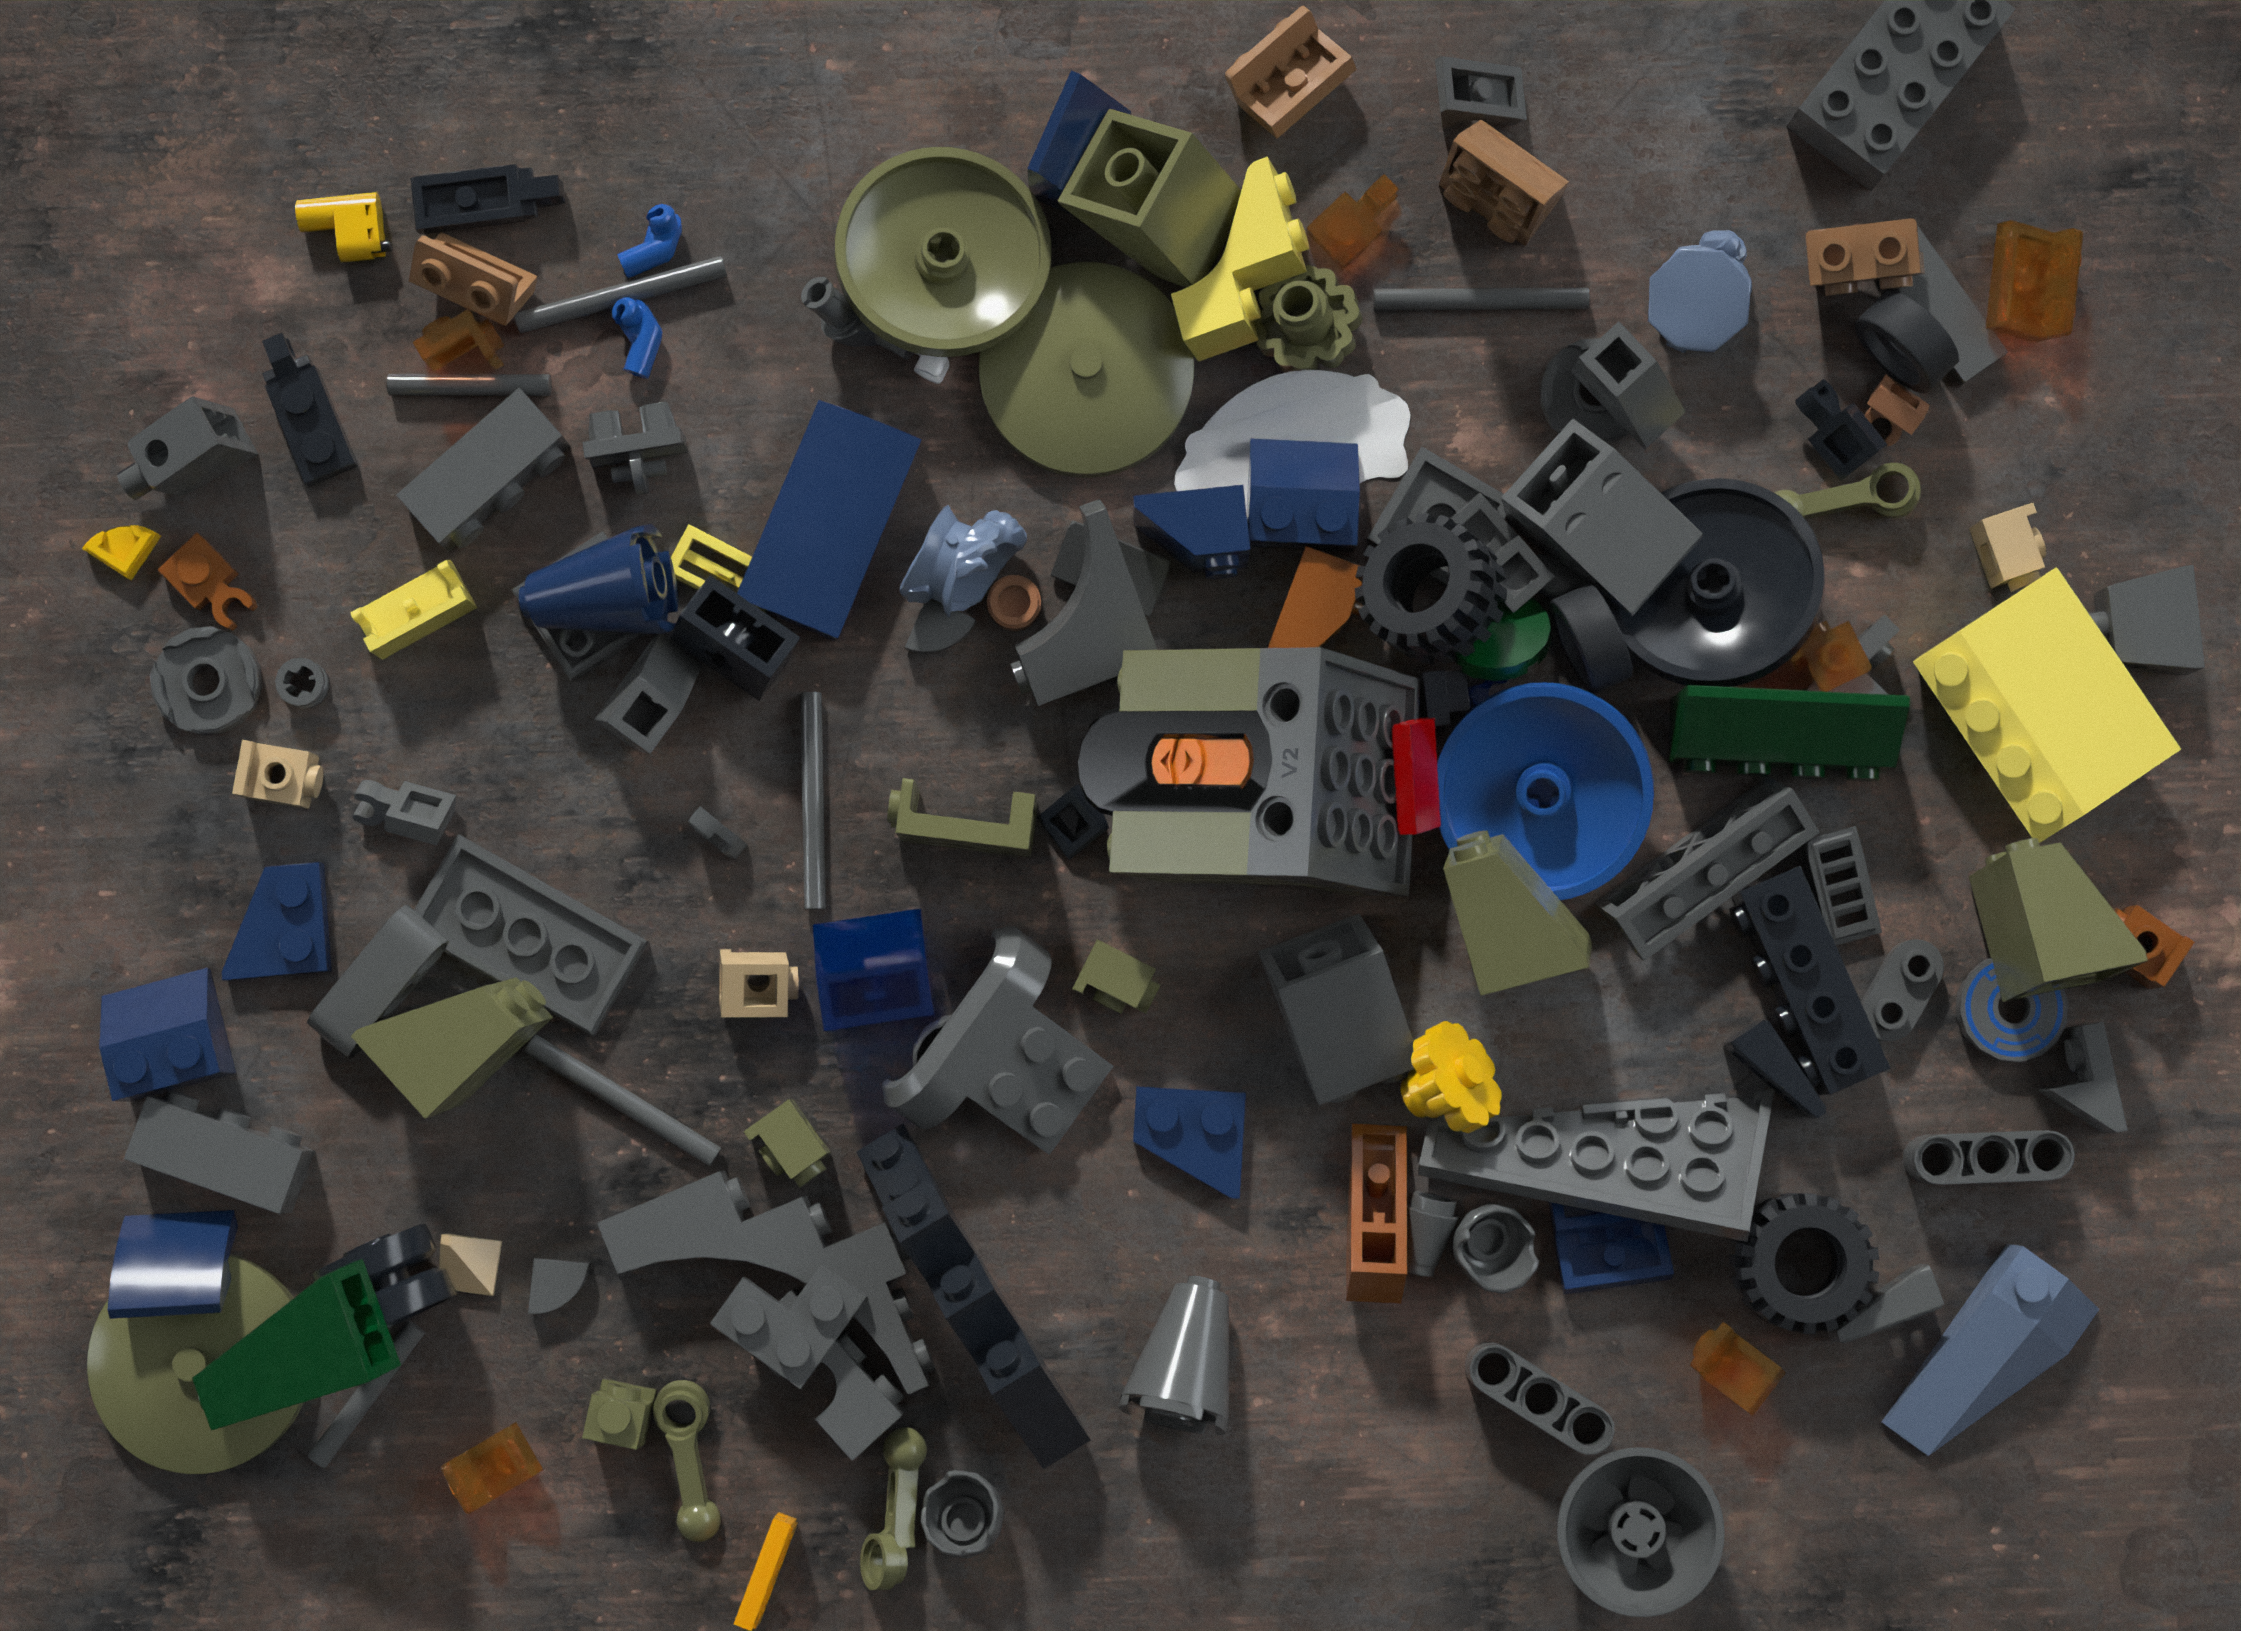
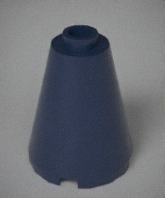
M652 524L638 525L528 574L525 586L519 589V603L523 615L527 619L531 618L539 628L661 634L673 630L676 623L667 622L668 613L678 612L677 581L669 551L658 552L653 539L661 538V533Z

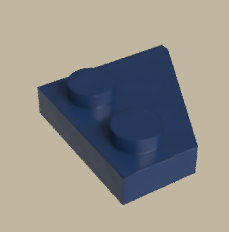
M314 862L265 867L223 967L222 980L235 981L332 972L324 864Z
M1136 1086L1133 1142L1226 1196L1240 1199L1246 1093Z

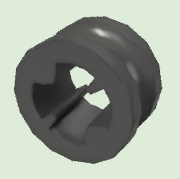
M302 657L293 658L285 662L278 670L275 679L276 690L280 697L288 704L302 709L314 708L321 704L327 697L330 688L329 676L325 669L312 660ZM308 669L311 670L313 675L309 679L315 682L313 691L311 693L302 691L298 697L293 696L292 692L297 689L290 684L293 675L303 676Z

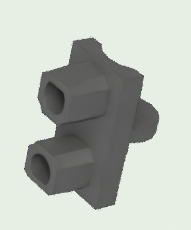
M667 402L646 404L639 407L643 432L630 435L623 434L621 414L618 410L589 414L590 441L582 442L584 457L590 461L591 467L596 468L630 462V465L611 467L613 483L633 480L637 495L649 493L648 478L667 475L665 459L645 462V460L688 453L686 437L680 427H677Z

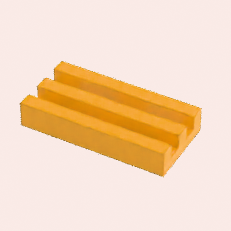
M780 1512L773 1518L734 1625L752 1631L760 1624L798 1522H796V1518Z

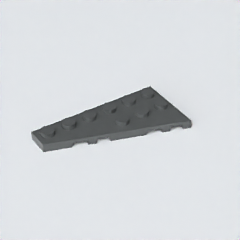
M1775 1089L1755 1091L1754 1096L1726 1098L1725 1093L1705 1095L1702 1101L1673 1103L1668 1098L1589 1104L1583 1105L1581 1111L1557 1113L1553 1112V1107L1532 1109V1115L1494 1116L1489 1119L1488 1125L1469 1134L1462 1131H1453L1448 1126L1445 1116L1429 1118L1418 1166V1175L1747 1242Z

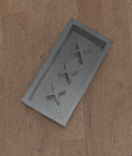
M1885 0L1798 108L1786 127L1869 191H1872L2016 8L2005 0Z

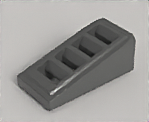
M1856 826L1811 838L1800 846L1798 850L1810 889L1835 945L1882 933ZM1843 848L1845 858L1825 864L1821 863L1820 853ZM1849 868L1852 879L1827 886L1825 875ZM1855 889L1858 900L1832 907L1830 896ZM1862 911L1864 921L1837 928L1836 917Z
M1921 1263L1911 1266L1872 1294L1873 1296L1868 1305L1860 1304L1855 1310L1859 1315L1851 1322L1842 1321L1838 1323V1329L1827 1333L1830 1340L1844 1344L1941 1309L1942 1305L1945 1304L1929 1264Z

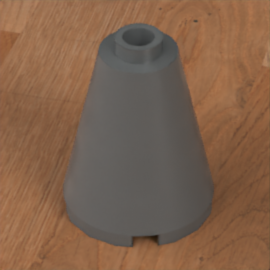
M1188 1276L1187 1283L1175 1284L1120 1396L1118 1408L1122 1412L1130 1415L1132 1405L1145 1409L1144 1421L1156 1425L1204 1434L1206 1424H1214L1216 1435H1224L1227 1432L1229 1423V1296L1219 1291L1221 1285L1219 1282L1201 1276Z

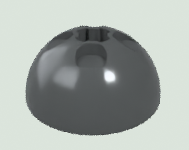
M1635 1447L1620 1449L1607 1453L1591 1462L1574 1478L1561 1502L1557 1519L1559 1551L1566 1570L1574 1583L1588 1598L1612 1612L1627 1616L1652 1617L1663 1615L1692 1601L1703 1591L1714 1576L1724 1547L1725 1530L1722 1510L1707 1480L1685 1460L1671 1453L1653 1448ZM1625 1513H1627L1628 1517L1623 1521L1622 1528L1617 1527V1525H1620Z

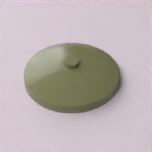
M929 147L907 151L886 160L871 170L860 180L847 198L839 216L835 235L836 273L842 292L854 313L871 331L885 341L909 352L934 357H956L981 352L1001 343L1014 334L1033 314L1042 298L1049 276L1052 256L1051 238L1046 217L1037 199L1025 183L1008 168L989 157L969 150L952 147Z
M1076 262L1050 268L1042 298L1025 324L1006 340L980 352L979 378L984 404L989 417L1003 439L1017 453L1036 466L1050 472L1071 477L1094 478L1113 475L1131 469L1147 460L1166 444L1180 425L1188 408L1194 380L1193 353L1183 341L1175 307L1157 287L1138 274L1118 266L1098 262Z
M233 1254L229 1256L228 1263L232 1279L221 1313L109 1319L107 1301L97 1318L90 1338L87 1356L88 1383L92 1400L102 1422L111 1435L131 1454L150 1465L163 1470L184 1474H207L236 1467L252 1460L274 1445L289 1429L302 1408L303 1403H299L211 1431L205 1413L200 1406L192 1377L294 1298L288 1289L269 1271L240 1256Z

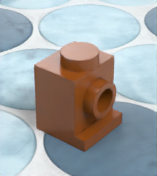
M2138 905L2125 907L2123 911L2116 908L2114 911L2136 939L2141 933L2152 939V946L2146 953L2148 961L2125 971V973L2148 989L2165 987L2195 942L2187 936L2180 935Z

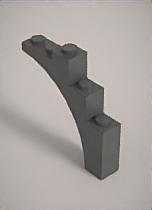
M719 1171L597 1223L617 1274L660 1261L707 1257L751 1262L787 1273L807 1284L819 1266L824 1264L867 1295V1298L853 1317L862 1324L888 1356L907 1394L925 1388L931 1383L928 1372L935 1370L936 1367L924 1339L914 1341L906 1322L915 1318L903 1287L893 1290L890 1280L910 1272L906 1261L911 1260V1258L899 1243L889 1221L828 1246L824 1236L832 1233V1230L820 1202L811 1205L808 1196H803L746 1220L742 1210L749 1208L750 1204L740 1179L736 1177L730 1180L726 1171Z

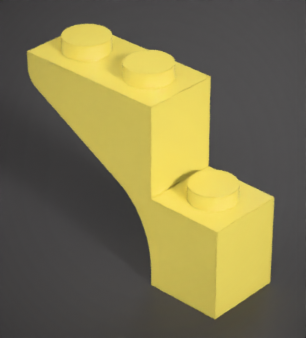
M1268 157L1253 162L1247 169L1227 245L1219 263L1207 276L1197 283L1171 294L1183 341L1198 361L1258 341L1254 320L1261 318V312L1253 291L1307 272L1302 252L1309 250L1308 239L1300 219L1293 220L1289 205L1297 203L1292 183L1286 172L1278 175Z

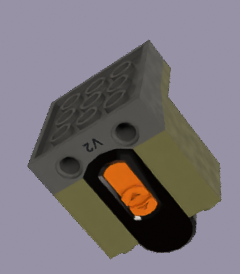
M1322 647L1123 650L1122 668L1119 671L1117 680L1120 693V707L1105 711L1090 724L1081 740L1077 758L1078 782L1086 801L1099 813L1113 816L1112 832L1107 842V853L1110 859L1109 872L1170 883L1300 885L1347 895L1409 897L1412 835L1399 834L1392 727L1394 724L1419 718L1421 679Z

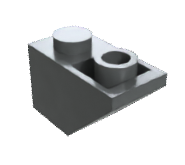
M1619 321L1578 358L1571 370L1572 374L1644 450L1686 412L1658 362Z
M656 634L594 720L637 752L651 754L683 710L702 668V664L663 634Z

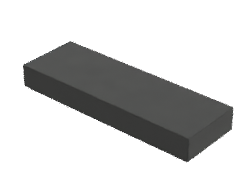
M1918 227L1919 250L1924 255L1925 274L1912 276L1913 286L1891 290L1898 291L1912 298L1924 307L1951 336L1958 349L1959 362L1950 372L1961 386L2004 357L2008 351Z

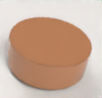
M1009 575L993 584L988 593L987 607L992 620L999 627L1009 631H1020L1030 627L1039 617L1041 612V596L1036 585L1028 578L1020 575Z

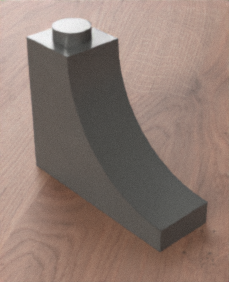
M1100 499L1079 506L1085 531V554L1081 575L1069 601L1061 612L1041 631L1014 645L1020 660L1010 665L1021 694L1032 691L1038 706L1118 676L1122 668L1123 650H1157L1107 509Z

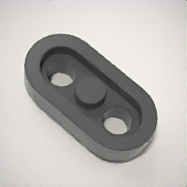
M1913 939L1894 946L1861 1000L1878 1041H1895L1907 1036L1914 1028L1943 976L1944 962L1938 949L1931 943ZM1914 956L1921 958L1925 964V971L1920 977L1912 975L1908 968V963ZM1887 1003L1893 1004L1898 1010V1018L1893 1024L1886 1023L1881 1016V1010Z

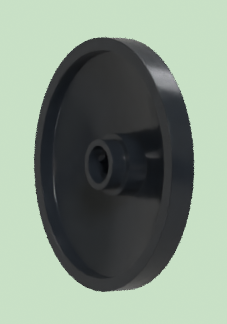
M1724 478L1702 479L1683 483L1661 492L1668 501L1703 533V538L1633 616L1605 597V601L1623 635L1629 654L1652 673L1685 686L1733 687L1752 682L1775 671L1791 659L1804 645L1814 630L1822 610L1825 595V571L1820 546L1813 530L1805 518L1788 501L1776 493L1750 482Z

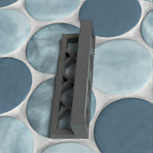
M1767 776L1594 904L1604 918L1618 927L1636 956L1645 961L1817 835L1819 830L1794 790Z

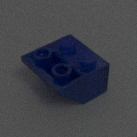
M921 908L813 925L816 980L825 1032L833 1033L937 1017Z

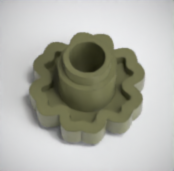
M1306 265L1307 272L1299 274L1295 278L1291 277L1268 285L1258 294V301L1263 310L1260 311L1261 318L1254 320L1259 339L1256 341V344L1263 355L1274 356L1277 365L1284 373L1317 370L1319 363L1328 368H1336L1344 360V356L1349 355L1356 347L1352 331L1356 330L1363 322V317L1358 307V300L1352 287L1339 285L1334 272L1330 269H1318L1314 266Z

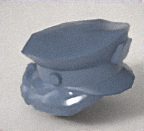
M1730 230L1705 232L1699 241V245L1679 247L1670 259L1663 263L1662 267L1650 277L1648 322L1667 340V346L1682 353H1685L1686 350L1716 352L1748 324L1752 280L1743 264L1747 256V249L1743 240Z
M949 505L941 510L930 526L921 549L900 585V593L909 603H927L930 599L942 603L947 617H950L951 611H964L982 601L987 590L1007 561L1023 549L1027 542V534L1022 526L1018 524L1017 520L1006 512H999L998 510L987 512L983 519H979L973 526L960 522Z

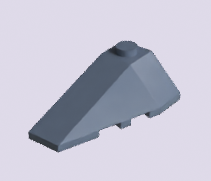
M2006 1244L1881 1423L1925 1455H1931L2068 1355L2099 1311V1308L2067 1277L2027 1248Z

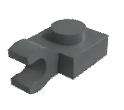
M362 780L354 794V799L361 802L353 814V819L358 823L368 826L378 825L385 820L384 831L437 845L455 812L456 795L404 781L400 790L397 791L384 787L376 781Z

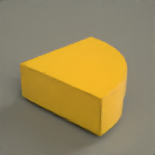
M139 525L121 526L97 533L82 549L132 581L162 536L151 529Z

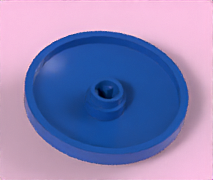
M1547 682L1528 683L1504 689L1487 697L1467 712L1457 723L1445 742L1437 762L1441 822L1439 829L1449 850L1450 848L1457 847L1456 840L1467 834L1488 831L1490 838L1503 834L1559 900L1584 895L1599 888L1620 873L1638 851L1650 825L1654 801V778L1647 751L1639 735L1628 720L1612 705L1600 697L1574 686Z

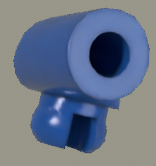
M659 204L652 207L646 216L649 226L644 243L617 254L628 279L667 263L674 256L682 233L681 218L678 214H675L671 206Z
M624 297L619 299L612 309L613 320L616 324H619L631 342L623 371L640 378L649 379L662 341V328L644 302Z

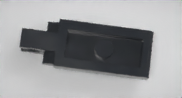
M516 164L410 178L415 228L420 235L526 222V219L538 217L537 207L543 208L566 204L564 184L559 179V175L534 177L532 168H519Z
M283 333L262 340L273 369L262 373L267 384L265 389L304 483L310 487L358 467V462L319 369L313 365L310 357L304 355L297 358L288 338L285 339Z

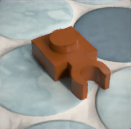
M198 532L158 569L197 610L201 611L211 602L212 614L215 620L229 630L233 631L238 627L229 618L227 613L228 607L232 602L241 601L243 605L252 611L258 608L255 599L249 593L228 585L239 573Z

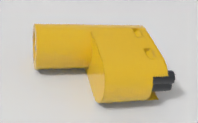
M378 192L296 200L295 213L300 232L335 229L337 252L342 263L372 260L375 257L386 256V252H392V243L385 241L383 212Z

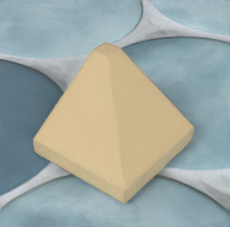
M449 1233L442 1234L439 1268L447 1270L456 1291L494 1296L502 1241Z

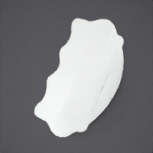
M1301 370L1274 375L1238 393L1210 418L1202 430L1188 436L1185 443L1187 454L1176 471L1174 485L1177 491L1243 485L1247 512L1250 438L1358 444L1360 483L1376 477L1398 478L1408 470V460L1403 443L1409 428L1411 414L1408 405L1398 395L1380 388L1378 381L1369 374L1353 377L1343 373L1324 370Z

